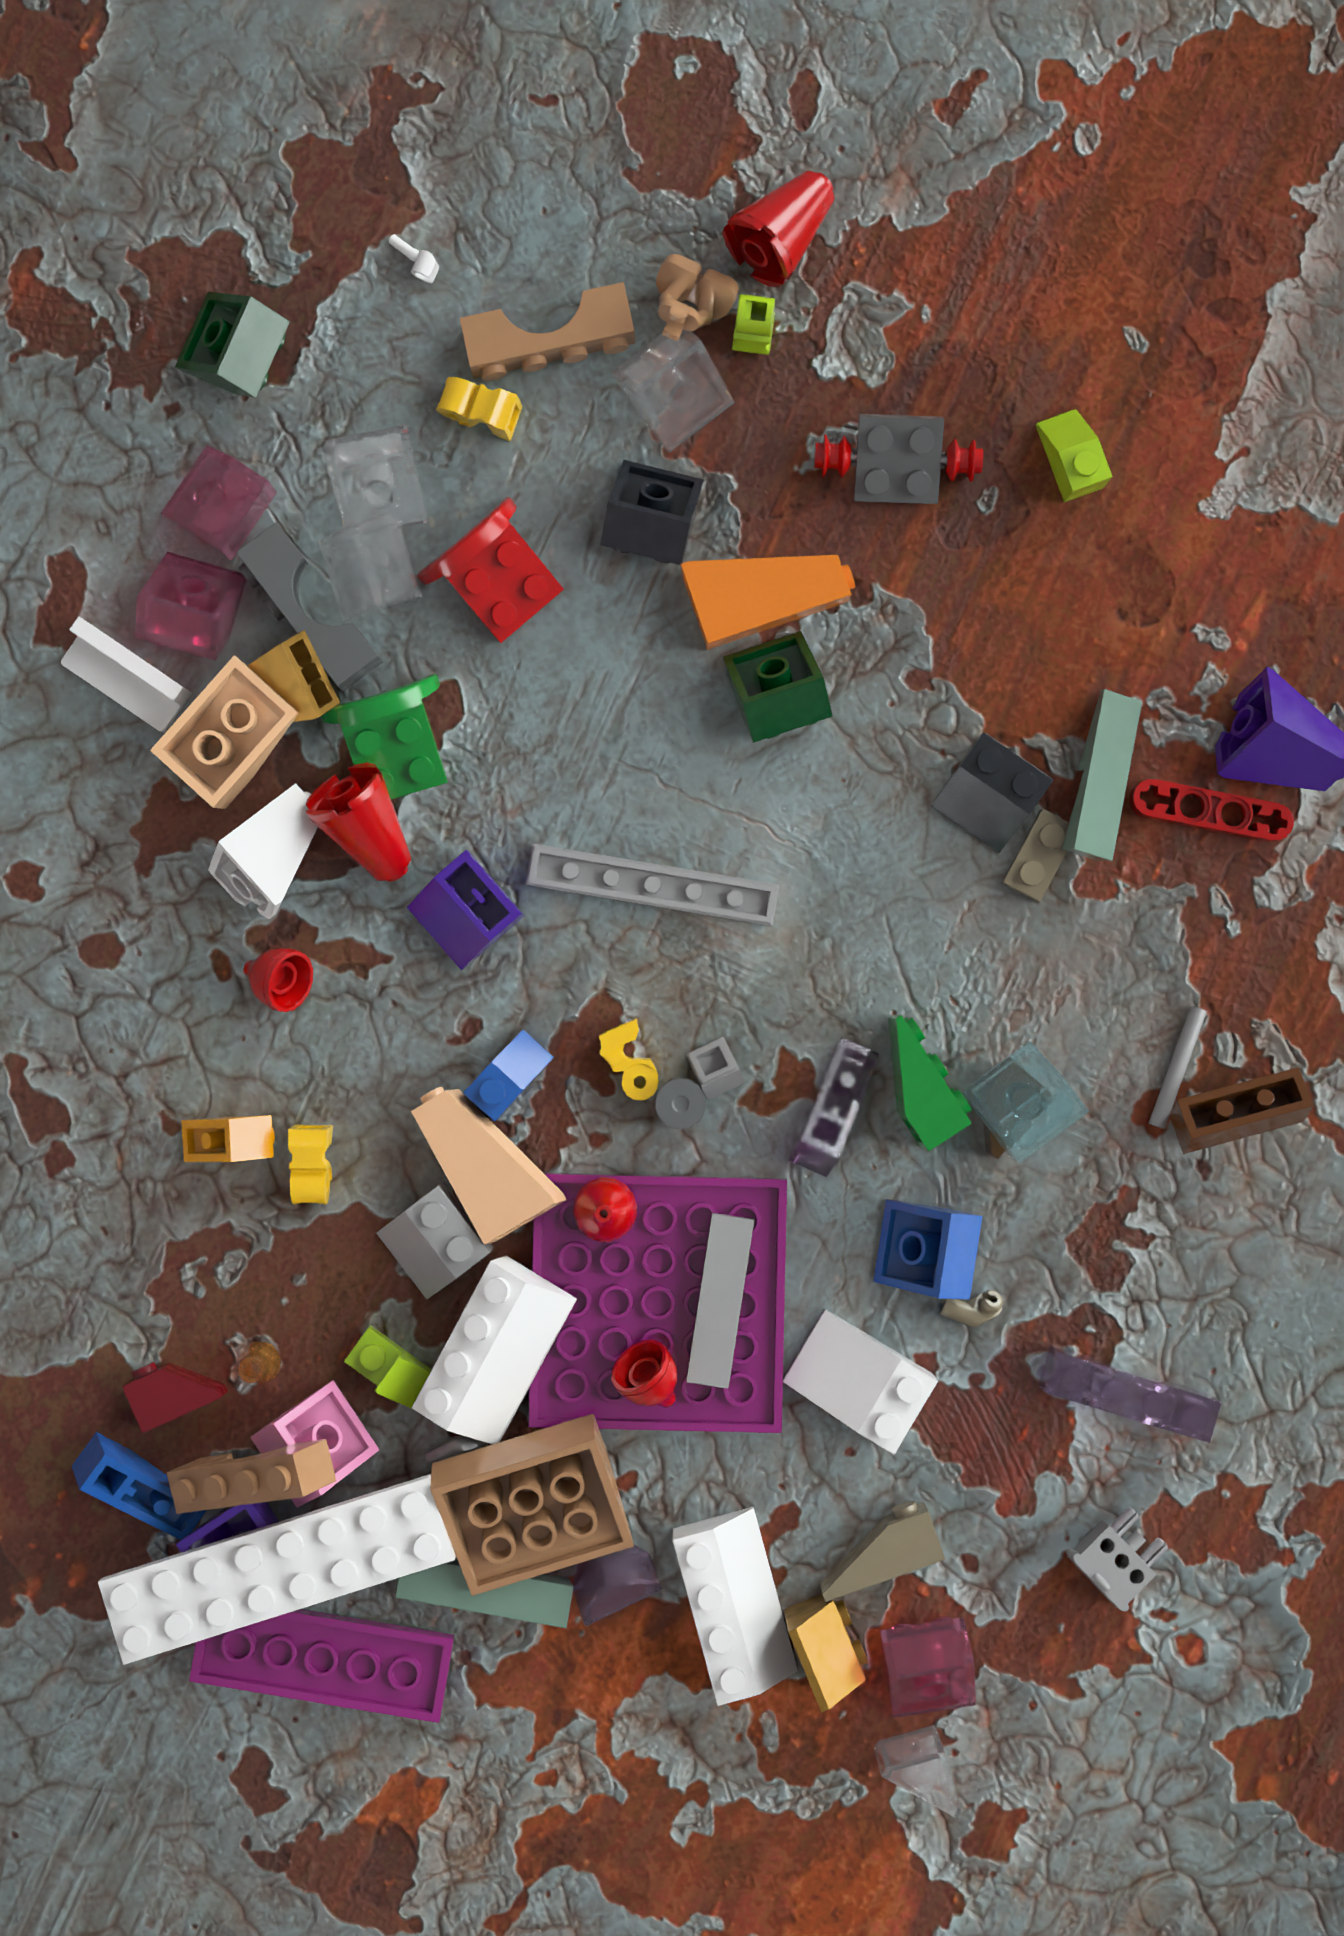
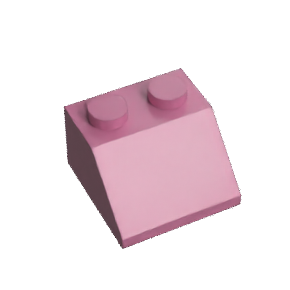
M334 1380L281 1414L250 1437L261 1454L294 1443L321 1439L327 1440L337 1481L304 1497L292 1498L291 1500L297 1508L324 1494L379 1451V1448Z

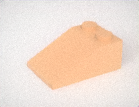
M234 655L150 751L210 806L226 809L254 777L299 713Z

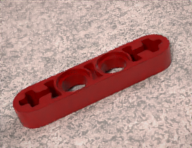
M1147 779L1138 783L1129 795V803L1132 810L1141 817L1265 842H1275L1286 838L1294 826L1292 812L1282 804L1158 779ZM1151 787L1154 789V796L1167 799L1171 797L1170 790L1174 791L1175 795L1170 803L1171 815L1165 813L1169 806L1166 804L1157 803L1152 805L1150 810L1147 809L1146 801L1140 799V794L1147 792ZM1185 795L1196 796L1202 804V810L1196 818H1188L1180 810V802ZM1226 803H1234L1241 808L1242 820L1237 826L1226 825L1221 818V810ZM1252 807H1256V808H1257V810L1255 811L1254 815H1253V809H1252ZM1275 812L1276 820L1282 822V828L1274 829L1272 833H1269V825L1258 822L1252 824V831L1248 830L1253 816L1265 818Z

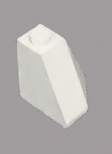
M296 783L221 839L217 844L208 869L236 902L244 906L248 905L251 901L259 905L257 908L259 914L268 919L276 914L318 828L306 814V811L309 809L305 804L311 794L303 792Z

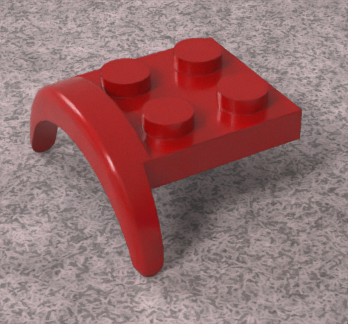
M510 497L503 499L498 506L469 532L417 574V578L423 585L430 584L444 576L500 643L506 640L564 590L509 522V519L517 509V505Z

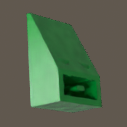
M892 1015L888 1018L896 1110L919 1147L930 1151L972 1124L966 1115L972 1109L959 1089H949L943 1079L949 1074L939 1057L935 1053L931 1054L929 1052L927 1054L920 1044L925 1039V1036L912 1017L904 1019L902 1015Z

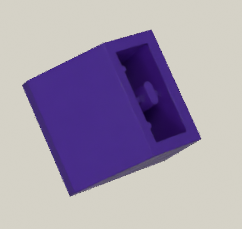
M467 850L440 871L407 906L408 910L460 970L466 968L525 916Z

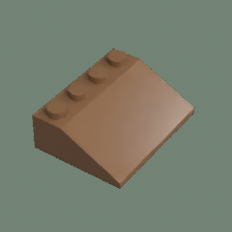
M594 1414L432 1463L430 1491L441 1515L471 1596L634 1547L608 1453Z

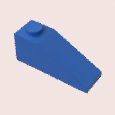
M98 1432L93 1435L72 1465L79 1490L180 1540L192 1532L207 1511L177 1514L167 1475L131 1449Z

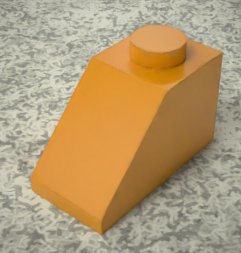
M271 1115L181 1120L184 1162H236L274 1157L273 1144L275 1133L272 1128Z

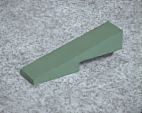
M1106 689L1100 690L1078 770L1083 771L1062 850L1097 861H1113L1142 701Z
M455 1559L399 1577L397 1579L395 1597L567 1628L574 1586L569 1577L542 1574L471 1596L459 1562Z

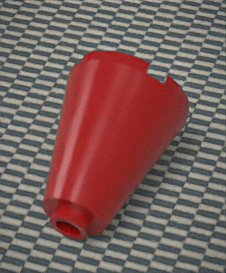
M805 171L733 214L727 221L728 224L723 228L722 234L726 247L740 266L745 261L754 269L750 276L769 287H780L789 280L834 202L831 181L822 173Z
M366 762L353 765L348 768L351 775L340 781L336 775H333L314 790L306 801L305 805L309 809L306 811V814L315 825L377 881H396L407 873V866L411 862V855L385 780L376 764Z

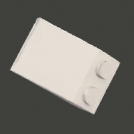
M824 1309L783 1378V1382L892 1454L896 1453L938 1382L935 1376L928 1370Z

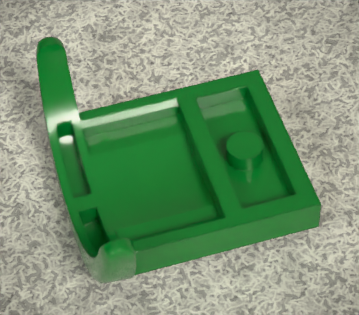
M436 674L428 675L410 684L380 694L338 704L321 715L325 723L340 724L354 765L366 762L376 764L383 775L391 799L448 783L422 701L423 698L439 688L440 681Z

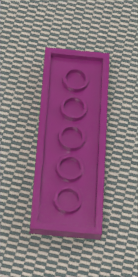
M298 1609L197 1641L195 1643L189 1681L439 1723L455 1635Z

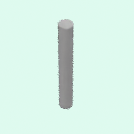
M1194 1006L1190 1007L1148 1124L1165 1129L1207 1011Z

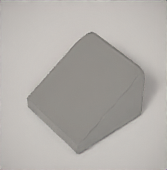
M724 1037L686 1054L708 1100L744 1083V1078Z

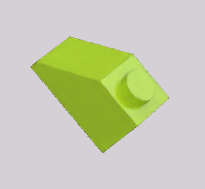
M1076 409L1036 424L1064 503L1103 489L1113 476L1100 441Z

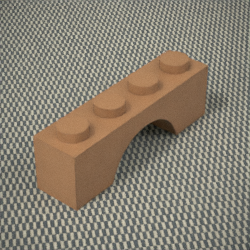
M624 282L583 291L579 308L573 318L560 329L549 333L538 334L524 331L512 324L501 309L459 318L473 378L481 377L484 381L503 378L506 376V371L520 368L524 372L538 371L545 368L548 362L563 359L564 363L579 362L588 357L587 354L604 350L605 354H616L627 350L628 345L635 344V331Z
M326 1439L294 1443L270 1452L233 1459L232 1453L201 1457L166 1472L177 1514L300 1498L337 1481Z

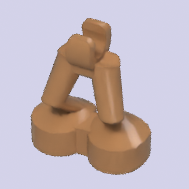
M670 254L667 256L656 277V286L661 294L659 297V317L667 322L662 335L678 341L683 330L694 331L697 328L709 325L712 319H720L726 316L739 292L737 282L733 278L713 269H707L702 275L700 274L702 267L699 263L681 255ZM685 300L690 301L696 305L698 310L681 302Z

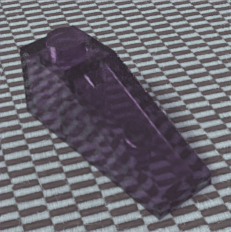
M843 1037L840 1038L788 1161L824 1177L829 1175L841 1156L879 1053Z

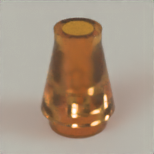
M254 1342L249 1344L242 1351L239 1358V1376L248 1383L261 1384L271 1381L280 1370V1355L276 1348L269 1343ZM251 1362L258 1364L260 1369L258 1373L252 1369Z

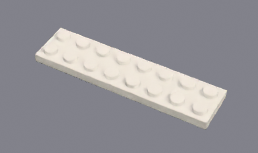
M431 1475L422 1476L101 1578L98 1584L123 1665L455 1560L454 1549L430 1491Z

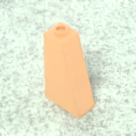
M438 1087L420 1098L422 1105L411 1111L484 1245L498 1241L567 1200L563 1192L459 1089L444 1091L443 1087Z

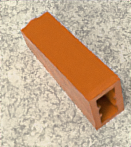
M838 555L687 561L681 564L680 570L707 650L849 602L852 595L850 590L855 588L854 578L849 565L842 566Z

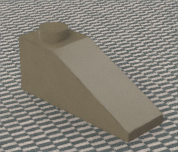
M907 1501L894 1506L891 1509L892 1514L884 1516L820 1583L825 1602L946 1560L925 1503L916 1505L915 1501Z

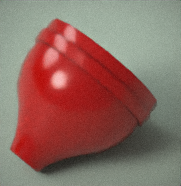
M275 948L265 951L256 959L247 961L243 968L244 974L249 979V985L254 996L268 1008L280 1012H289L299 1007L308 996L313 983V967L310 959L304 953L290 948Z
M600 1177L590 1180L579 1190L574 1200L573 1215L577 1226L584 1235L594 1241L610 1242L621 1238L632 1228L637 1216V1203L634 1193L625 1183L615 1178Z
M643 1340L633 1344L616 1360L612 1369L611 1380L620 1395L640 1406L660 1405L667 1408L673 1405L676 1400L674 1389L677 1383V1367L666 1346L656 1340Z

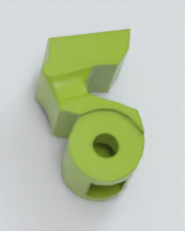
M739 294L732 350L764 355L770 354L775 318V298Z

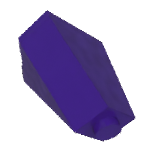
M1266 667L1238 695L1232 708L1238 714L1232 723L1230 733L1222 731L1215 745L1217 773L1224 778L1326 791L1337 780L1344 778V732L1271 668Z

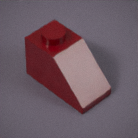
M155 1361L132 1371L131 1374L134 1379L122 1386L142 1433L218 1400L228 1392L226 1385L222 1382L172 1363L157 1368Z

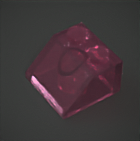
M206 445L160 514L231 561L277 492L268 480L235 458Z
M167 551L137 596L135 638L216 661L230 638L247 579L240 572Z
M940 1617L930 1623L917 1625L897 1624L890 1629L880 1630L893 1718L976 1705L975 1666L964 1617L955 1619Z

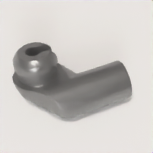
M463 1435L454 1436L427 1450L425 1457L427 1463L432 1468V1463L488 1445L486 1442Z

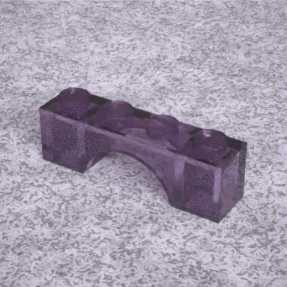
M1053 1345L1049 1347L1038 1384L1048 1394L1208 1443L1211 1441L1222 1404L1220 1400L1209 1393L1177 1383L1159 1381L1130 1373L1091 1357Z

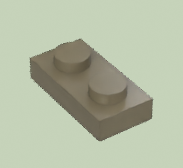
M1041 809L1001 883L1037 903L1040 902L1067 851L1062 850L1069 822L1045 809Z

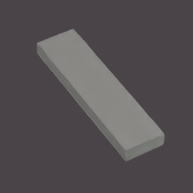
M712 1213L686 1382L729 1388L754 1219Z

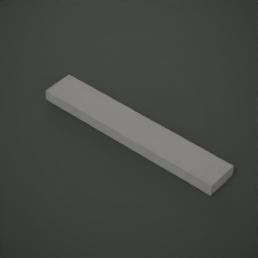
M533 843L526 879L527 886L766 926H773L780 886L778 884Z

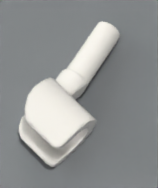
M395 234L392 235L389 239V244L415 262L411 273L424 282L433 283L439 270V265L433 255L425 250H420L419 252Z

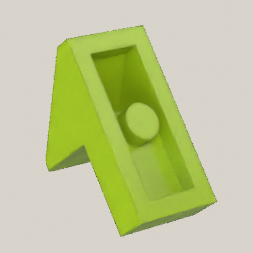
M371 1325L344 1361L376 1384L377 1388L374 1391L377 1394L411 1409L432 1371L431 1368Z

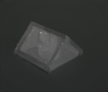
M935 1725L877 1742L874 1750L882 1777L958 1819L962 1810L946 1754Z

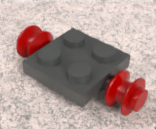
M859 414L857 448H852L851 452V443L845 435H842L839 443H830L827 435L824 434L823 443H815L814 468H822V477L826 475L828 469H837L840 477L843 478L850 470L852 461V466H855L854 501L938 504L940 469H944V464L945 473L951 482L955 480L958 473H966L969 482H973L974 474L982 473L983 448H976L974 439H972L968 448H960L957 440L953 439L947 446L946 452L942 451L943 417Z

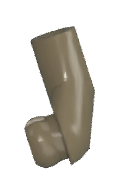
M987 1290L967 1302L959 1299H943L939 1314L970 1327H978L1000 1314L1003 1298L997 1291Z

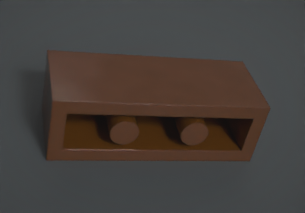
M1297 1067L1178 1099L1169 1116L1182 1152L1186 1154L1304 1122L1314 1105L1300 1069Z

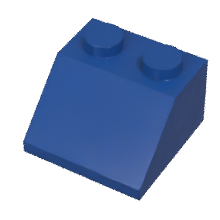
M886 1199L873 1282L935 1298L970 1299L982 1216L948 1208Z

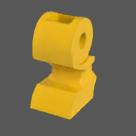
M447 377L436 411L467 427H473L479 422L485 423L492 431V434L511 442L523 406L517 394L501 388L490 390L484 384L476 385L458 377Z
M634 1018L598 1036L601 1042L599 1053L614 1072L623 1071L622 1087L626 1095L633 1100L642 1101L649 1099L656 1092L658 1072L650 1058L628 1057L624 1054V1045L636 1040L639 1031L637 1018Z
M294 1125L288 1129V1150L292 1154V1160L289 1163L292 1204H328L332 1167L325 1157V1152L332 1142L333 1125Z

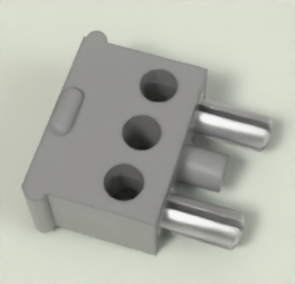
M1130 1507L1111 1525L1101 1520L1074 1549L1068 1548L1066 1550L1067 1557L1121 1611H1127L1129 1609L1128 1603L1157 1575L1150 1566L1168 1549L1167 1544L1162 1539L1156 1538L1138 1556L1136 1551L1146 1541L1145 1538L1136 1530L1125 1541L1121 1538L1139 1518L1137 1512ZM1106 1539L1105 1546L1100 1548L1102 1540ZM1121 1554V1559L1115 1563V1558ZM1135 1570V1575L1130 1578L1131 1571Z

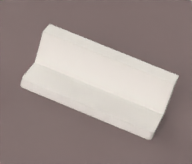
M78 616L69 629L77 635V638L62 658L61 664L158 731L165 732L192 693Z

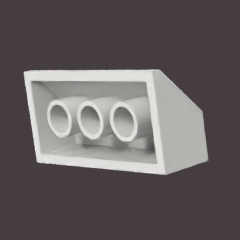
M508 1256L491 1260L412 1409L447 1431L489 1444L499 1443L577 1298Z
M754 1507L673 1528V1543L717 1705L720 1706L759 1695L798 1671Z

